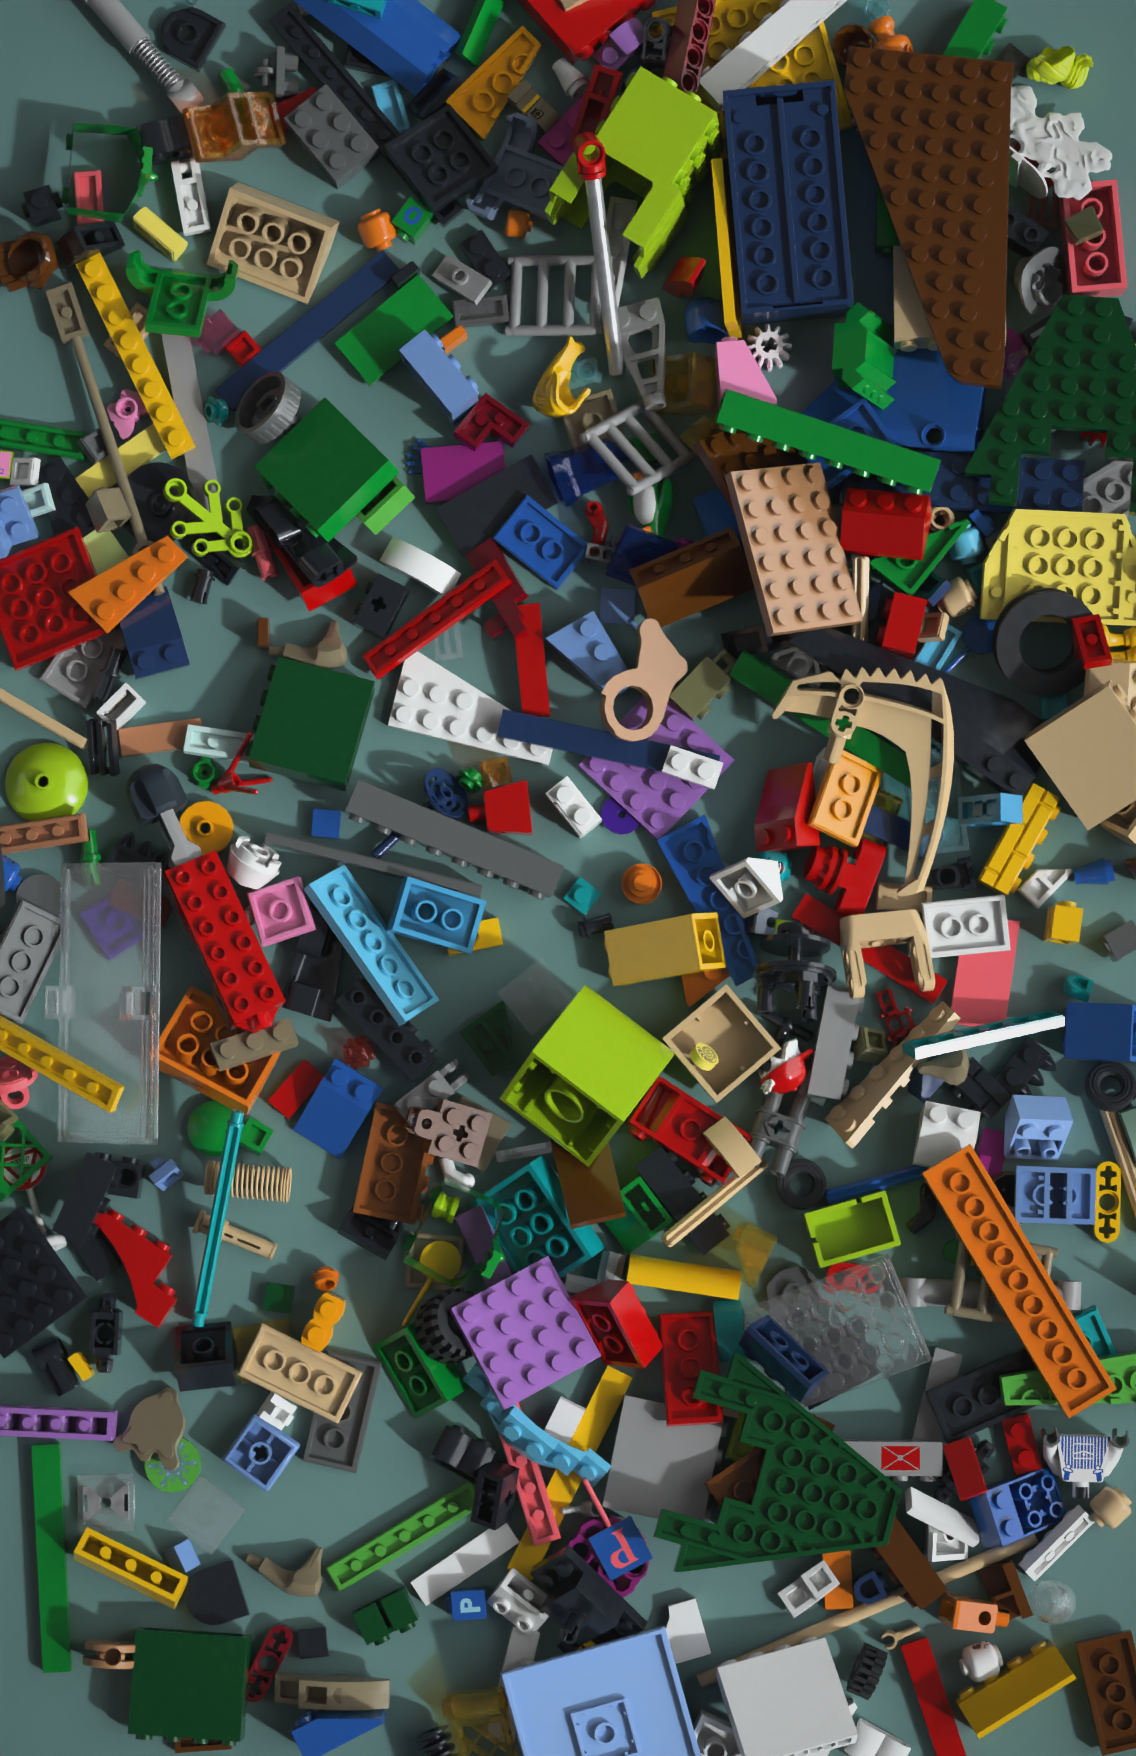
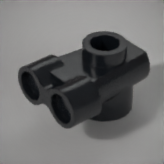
M970 856L958 858L957 863L930 870L933 890L963 888V891L977 888ZM941 874H948L950 881L948 883L941 882Z

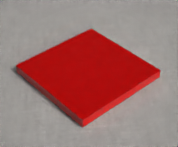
M74 527L0 559V632L16 671L107 634L68 593L97 576L80 528ZM115 626L110 632L117 630V626Z

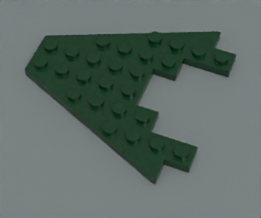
M1064 294L1060 298L965 468V476L991 478L988 505L1017 506L1021 454L1049 456L1051 429L1107 433L1105 460L1133 462L1129 515L1136 516V345L1118 298Z
M733 1353L727 1377L699 1370L692 1398L745 1414L738 1442L761 1448L765 1451L751 1503L747 1504L723 1497L716 1524L669 1510H660L653 1537L680 1545L673 1571L685 1572L888 1545L902 1489L799 1403L790 1398L781 1388L739 1353Z

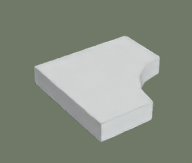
M696 1598L668 1605L669 1618L665 1629L675 1664L711 1654Z

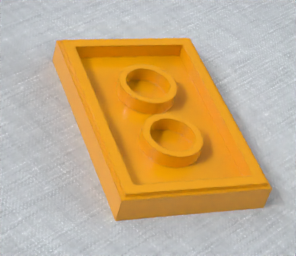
M843 750L839 764L828 763L807 825L847 845L857 847L883 771Z

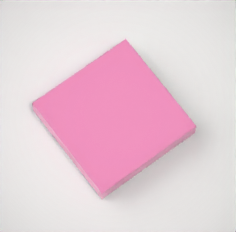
M300 876L247 893L263 947L316 930Z

